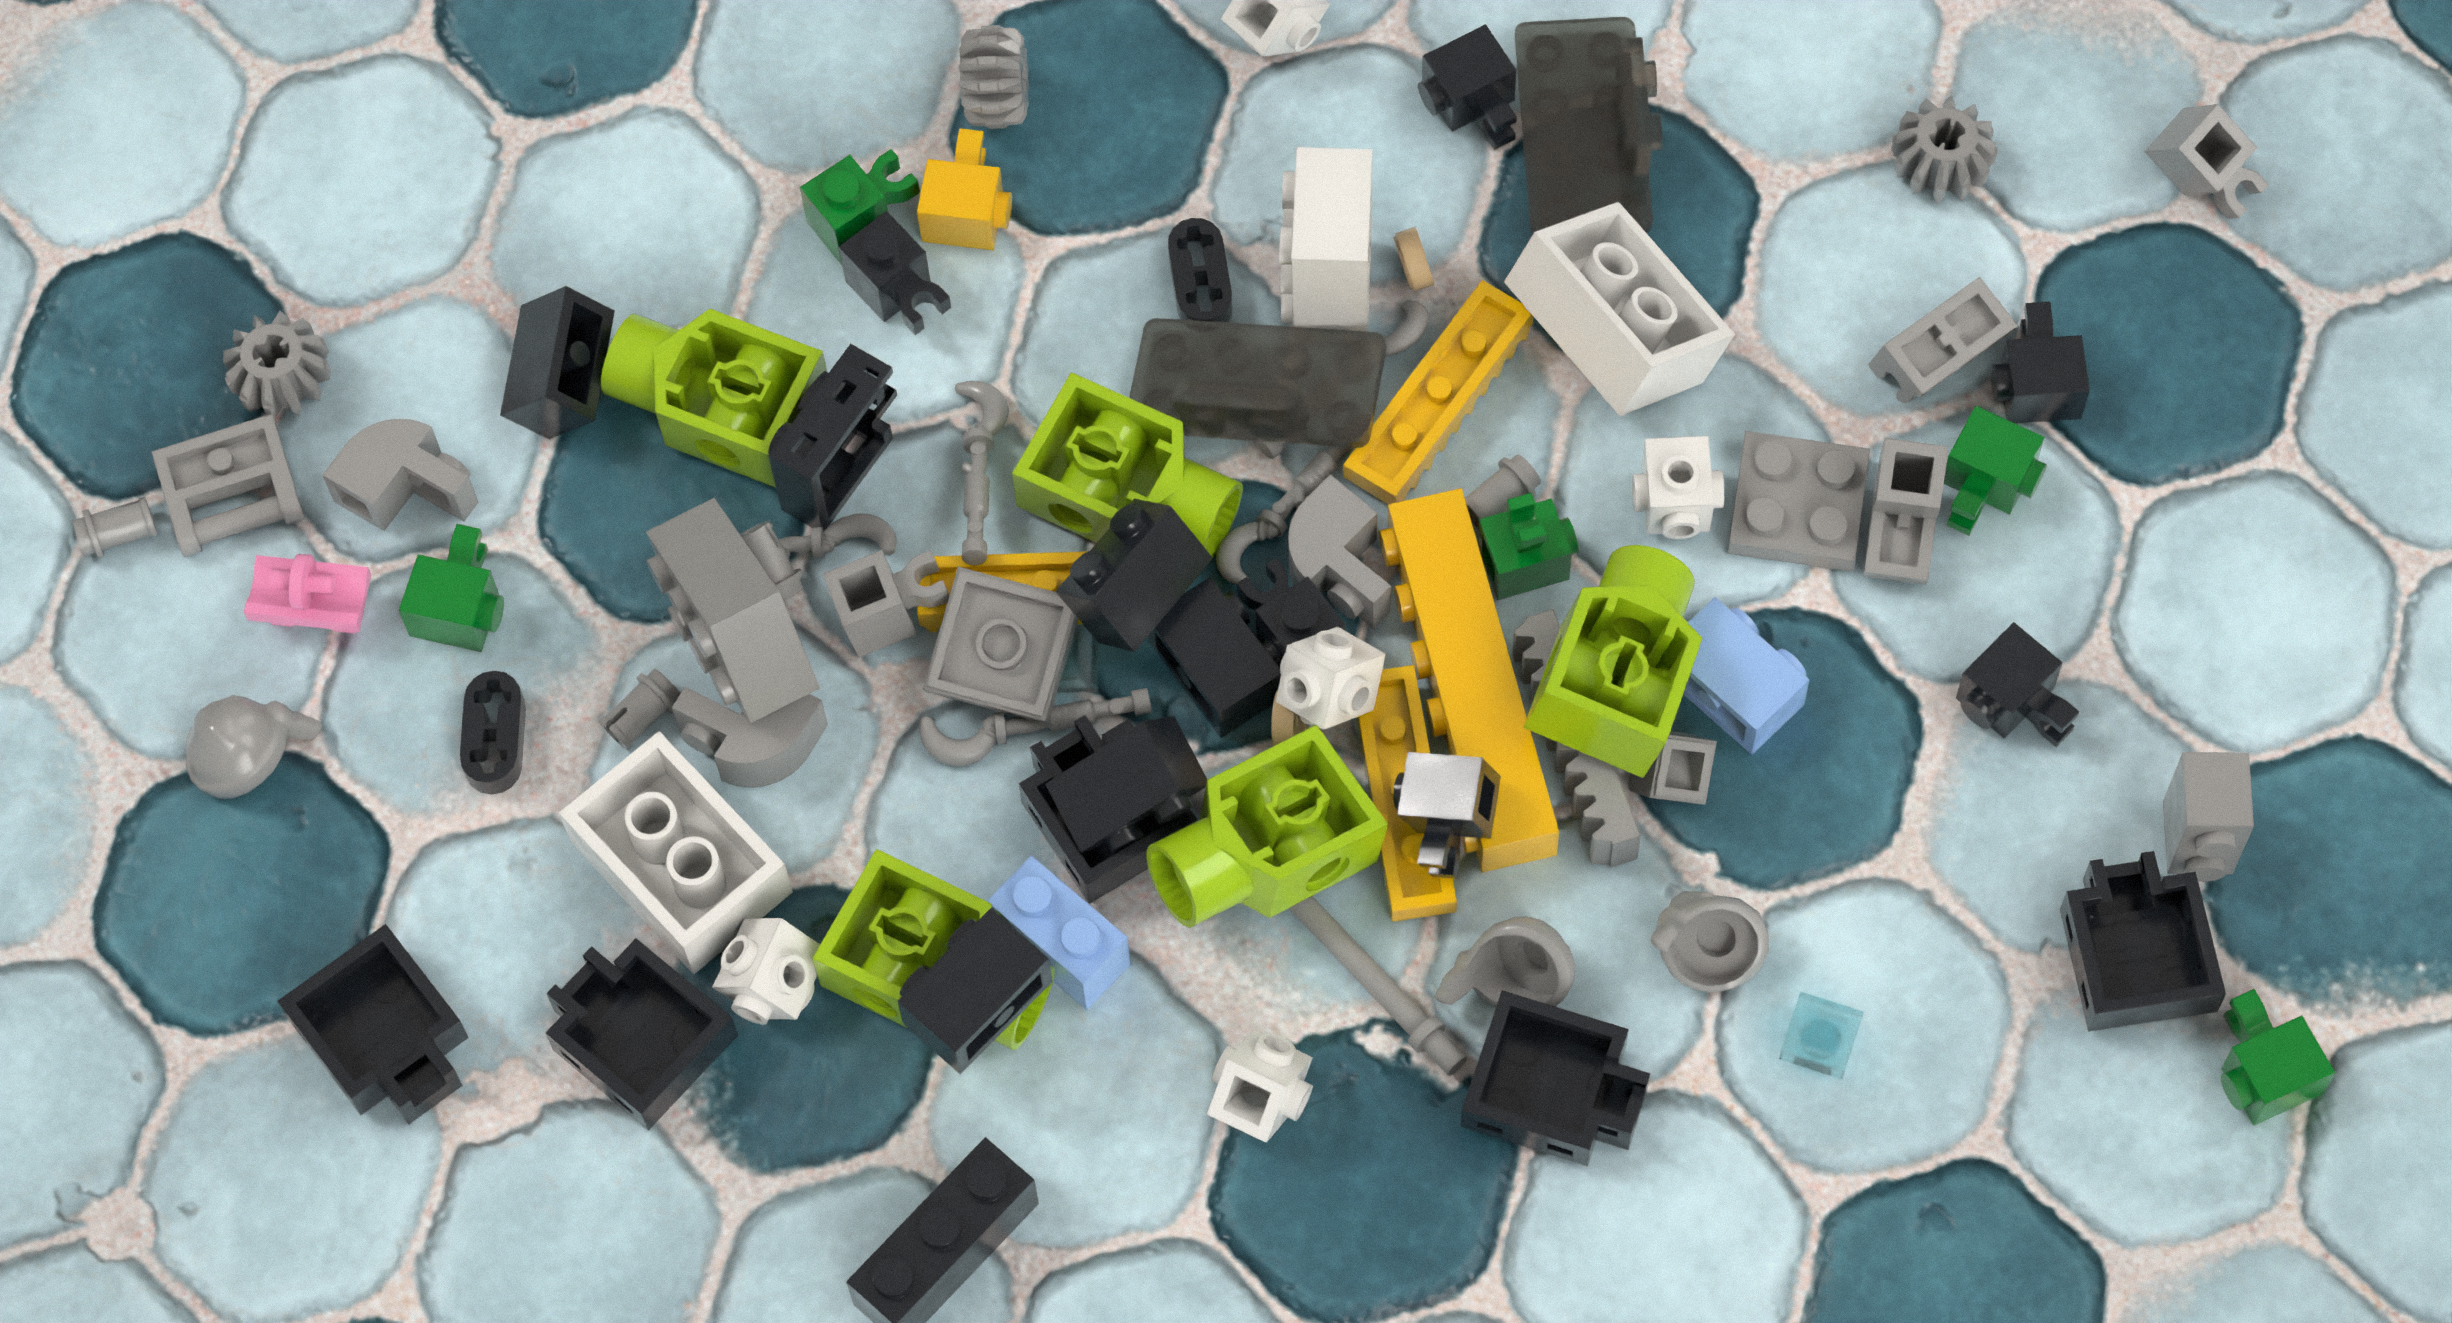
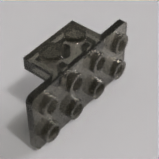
M1627 17L1532 21L1518 24L1514 32L1531 235L1541 229L1619 202L1640 227L1648 233L1653 223L1649 181L1651 152L1662 150V124L1660 113L1649 114L1648 97L1657 96L1655 60L1644 61L1642 37H1636L1634 22Z
M1153 318L1146 322L1143 328L1129 398L1182 421L1184 436L1361 448L1369 442L1387 346L1384 337L1377 332Z

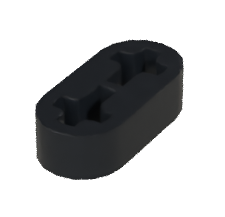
M1203 218L1183 220L1173 227L1168 237L1169 264L1177 313L1181 323L1188 330L1197 334H1212L1223 329L1232 317V290L1223 237L1220 230L1208 220ZM1200 241V245L1204 249L1203 266L1193 267L1192 256L1188 250V242ZM1207 285L1209 299L1213 302L1212 311H1200V307L1197 304V286Z
M500 671L484 672L473 678L466 688L463 702L460 744L461 767L466 779L474 789L480 793L491 795L503 793L513 787L520 777L523 761L526 716L525 699L516 680L507 673ZM502 692L507 703L499 705L497 723H490V718L484 704L491 701L492 693ZM489 742H496L501 760L505 762L496 763L494 772L486 774L483 772L480 763L477 762L487 760Z

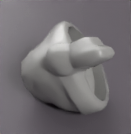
M231 695L230 697L211 702L199 710L186 738V768L190 780L203 793L218 799L236 798L246 794L260 785L275 770L282 758L287 737L313 740L320 733L322 723L300 712L291 711L286 705L275 700L268 704H261L243 696Z
M1683 891L1672 898L1669 906L1659 915L1656 930L1651 937V943L1660 950L1662 960L1671 975L1683 985L1697 991H1727L1749 982L1762 968L1769 952V934L1760 913L1739 898L1719 896L1709 892Z
M1528 916L1513 917L1492 925L1469 950L1461 951L1458 954L1454 967L1442 978L1440 987L1437 989L1434 997L1440 1003L1450 1005L1465 996L1473 988L1480 997L1491 1005L1497 1006L1501 991L1503 990L1556 1007L1566 998L1575 981L1576 964L1569 946L1553 927L1540 919Z

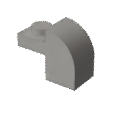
M390 419L364 428L346 443L322 475L336 504L383 531L387 529L413 493L462 521L467 519L479 503L469 478L471 476L470 471L454 457L441 452L431 426L410 419Z
M1884 438L1871 506L1863 577L1920 585L1927 584L1936 518L1941 507L1949 446Z
M1331 474L1301 503L1291 520L1288 533L1290 578L1292 584L1295 585L1308 576L1321 594L1328 591V598L1338 611L1350 619H1355L1358 616L1374 629L1390 613L1391 585L1358 558L1377 540V512Z
M684 687L672 706L682 740L695 750L706 755H713L716 750L714 759L721 781L738 787L755 788L768 786L792 775L809 757L828 726L822 700L811 694L753 723L749 722L743 711L739 714L687 687Z

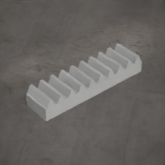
M1553 609L1526 617V622L1514 630L1512 657L1514 662H1522L1521 681L1523 684H1530L1529 702L1531 705L1560 628ZM1547 738L1546 746L1548 751H1556L1555 770L1557 773L1565 774L1563 788L1565 796H1574L1573 817L1574 819H1582V841L1591 842L1589 856L1591 864L1609 865L1611 868L1637 860L1641 835L1615 767Z

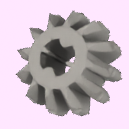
M1000 25L981 26V29L966 30L961 39V46L959 48L960 65H958L960 71L959 87L961 88L962 95L961 105L964 107L965 118L970 125L985 126L988 129L1007 128V125L1022 124L1027 116V108L1029 106L1028 89H1030L1028 83L1027 49L1025 48L1024 37L1019 30L1003 28Z
M1952 95L1945 100L1943 108H1937L1926 98L1920 104L1918 113L1906 111V114L1901 118L1897 135L1893 136L1891 145L1893 156L1896 157L1895 171L1897 178H1912L1910 188L1913 195L1925 188L1933 190L1932 194L1936 203L1941 201L1945 196V192L1949 190L1963 201L1965 196L1969 194L1971 185L1982 188L1983 184L1988 180L1989 168L1995 163L1998 150L1996 143L1992 141L1994 132L1992 121H1977L1978 111L1976 104L1963 111L1955 109L1956 104Z
M279 310L272 324H265L264 320L254 315L252 322L254 330L250 333L234 330L232 339L236 347L223 351V362L228 371L225 378L231 393L239 396L243 407L249 410L250 413L263 407L265 414H272L275 419L281 408L288 406L290 411L300 416L302 409L300 401L303 398L320 401L322 391L318 383L330 380L331 369L328 361L325 360L329 353L326 343L322 337L314 335L311 324L305 321L304 318L291 324L288 316Z

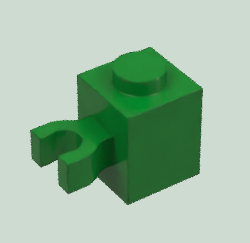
M892 149L876 159L868 174L863 171L849 154L800 186L808 225L841 265L839 246L885 211L888 212L887 205L904 203L920 193L918 180L912 173L898 182H891L886 179L890 174L900 169L899 158Z
M1975 405L1949 453L1946 463L1944 484L1959 491L1951 505L1950 510L1952 513L1946 526L1970 536L1985 504L2010 515L2021 494L2031 499L2047 467V464L2038 460L2045 437Z
M1532 493L1507 499L1506 512L1479 519L1478 547L1497 601L1569 580L1572 555L1579 553L1578 542L1570 519L1567 517L1559 520L1552 498L1535 503Z
M456 524L447 560L417 555L398 610L410 637L482 652L488 631L495 633L499 628L504 611V597L499 594L491 571L481 568L488 551L487 544L480 543L482 537L481 529Z
M2255 989L2232 998L2229 1002L2232 1009L2226 1011L2223 1017L2241 1043L2231 1048L2221 1068L2223 1071L2221 1083L2233 1107L2237 1110L2244 1109L2253 1126L2324 1094L2335 1071L2304 1017L2301 1015L2273 1028L2266 1009Z

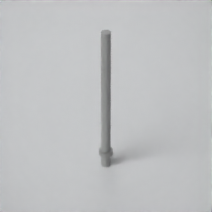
M1205 788L1189 797L1194 805L1192 807L1199 816ZM1313 896L1288 908L1410 1035L1408 1044L1417 1053L1425 1051L1448 1076L1456 1073L1465 1064L1467 1057L1443 1033L1446 1025L1436 1015L1428 1017Z

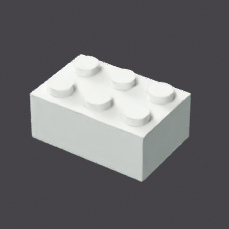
M1296 147L1295 171H1283L1282 209L1284 211L1283 226L1280 229L1279 263L1281 265L1280 294H1282L1281 323H1293V347L1356 349L1363 340L1368 341L1372 244V149Z
M1619 202L1534 232L1504 281L1525 308L1535 317L1619 416L1702 384L1735 336V333Z
M660 731L559 812L570 842L693 975L727 947L736 937L744 919L763 918L793 893L783 861Z

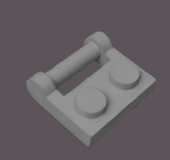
M272 414L151 451L173 529L184 557L202 552V545L270 523L285 519L288 525L305 519L280 433ZM270 484L274 485L276 496L193 521L191 509Z

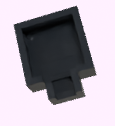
M851 343L830 372L824 371L809 387L798 405L799 413L792 424L787 422L777 430L768 450L782 511L811 528L822 527L824 531L829 527L893 439L890 424L880 419L897 397V390L886 384L893 374V369L890 365ZM872 403L877 406L874 410L869 408ZM858 435L865 439L857 452L852 455L845 451L854 436Z
M1086 715L1074 721L1075 730L1047 747L1044 746L1042 741L1030 747L1033 767L1037 773L1018 784L1023 806L1090 904L1148 869L1146 854L1151 844L1198 820L1190 809L1181 816L1163 824H1158L1156 819L1140 828L1144 835L1143 838L1116 854L1110 855L1106 847L1081 853L1045 784L1134 727L1131 721L1127 719L1103 733L1101 739Z
M2154 851L2141 853L2139 860L2136 862L2104 866L2103 859L2091 860L2083 878L2085 888L2066 891L2060 908L2088 1032L2218 1012L2226 992L2196 872L2163 876L2161 881Z
M386 924L277 1001L287 1019L360 1115H363L388 1097L406 1122L411 1124L463 1086L455 1069L444 1055L469 1037L460 1019Z
M637 938L613 961L615 965L591 946L582 955L586 964L561 989L555 984L546 993L554 1012L560 1016L547 1030L546 1036L554 1052L649 1131L732 1043L738 1034L732 1017Z
M1502 990L1462 1108L1461 1127L1588 1166L1596 1140L1629 1150L1648 1091L1651 1073L1621 1064L1627 1045L1629 1029Z

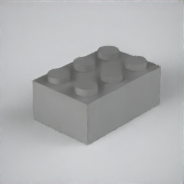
M715 498L646 531L655 552V556L647 559L646 562L660 591L663 594H668L672 606L667 608L670 618L684 642L688 641L705 674L709 672L712 682L726 706L737 702L749 722L753 723L820 689L780 591Z

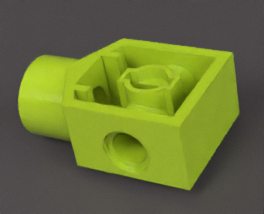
M708 309L680 330L633 313L620 325L609 346L602 369L601 388L602 392L607 396L656 414L666 446L776 488L768 456L771 440L783 424L787 422L792 424L799 413L798 405L818 376L824 371L827 372L822 350L713 309Z
M1072 372L1069 374L1012 472L1017 507L1096 543L1110 528V521L1115 513L1122 507L1130 504L1135 498L1171 506L1212 557L1216 555L1219 544L1231 529L1243 493V484L1185 457L1182 421Z
M1643 545L1623 546L1611 553L1599 586L1583 587L1561 623L1523 728L1644 778L1667 742L1702 641V637L1684 619L1695 586V580L1690 569L1681 560L1663 550Z
M1315 725L1207 779L1199 820L1151 844L1147 849V864L1152 881L1161 900L1173 917L1185 927H1194L1238 903H1242L1271 918L1377 863L1388 823L1319 727Z
M875 849L812 958L819 984L850 1001L906 1027L902 1022L897 1002L902 997L900 990L905 981L919 967L927 965L931 968L948 951L946 946L953 933L969 919H974L977 922L992 908V904L881 850ZM1050 966L1052 981H1054L1055 969ZM1053 982L994 1040L995 1042L1011 1050L1018 1049L1024 1043L1044 1009Z

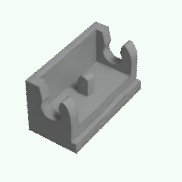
M1978 277L1884 344L1868 366L1877 378L1885 377L1889 373L1892 374L1901 388L1896 394L1897 400L1907 403L1916 396L1919 398L2011 333L2018 325L1981 277Z

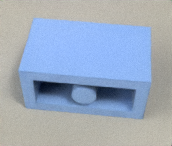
M1714 597L1688 622L1702 637V641L1683 694L1752 755L1804 706L1810 679L1806 677L1804 667L1794 655L1785 649L1775 650L1759 636L1756 624L1746 613L1735 607L1729 609Z
M1032 855L987 900V902L992 904V908L996 913L1049 958L1050 966L1055 969L1053 982L1085 1010H1088L1131 965L1128 937Z

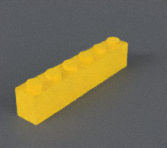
M1462 488L1388 504V528L1378 531L1379 541L1386 567L1397 565L1402 582L1401 585L1394 586L1395 601L1402 623L1413 622L1418 640L1409 643L1416 677L1418 680L1428 678L1433 698L1425 700L1431 733L1433 737L1444 735L1449 755L1482 757L1501 776L1491 839L1460 836L1464 852L1476 851L1481 873L1557 856L1559 829L1531 731L1523 728L1527 716Z

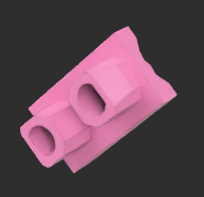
M297 554L294 559L256 555L252 589L245 604L244 614L249 621L268 622L271 625L324 628L345 633L359 632L371 580L370 570L368 567L316 562L314 557L309 554Z

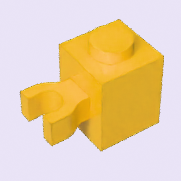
M959 128L954 162L927 159L917 208L922 242L994 251L998 228H1008L1012 209V193L1003 191L999 167L984 166L986 148H982L984 141L983 131Z

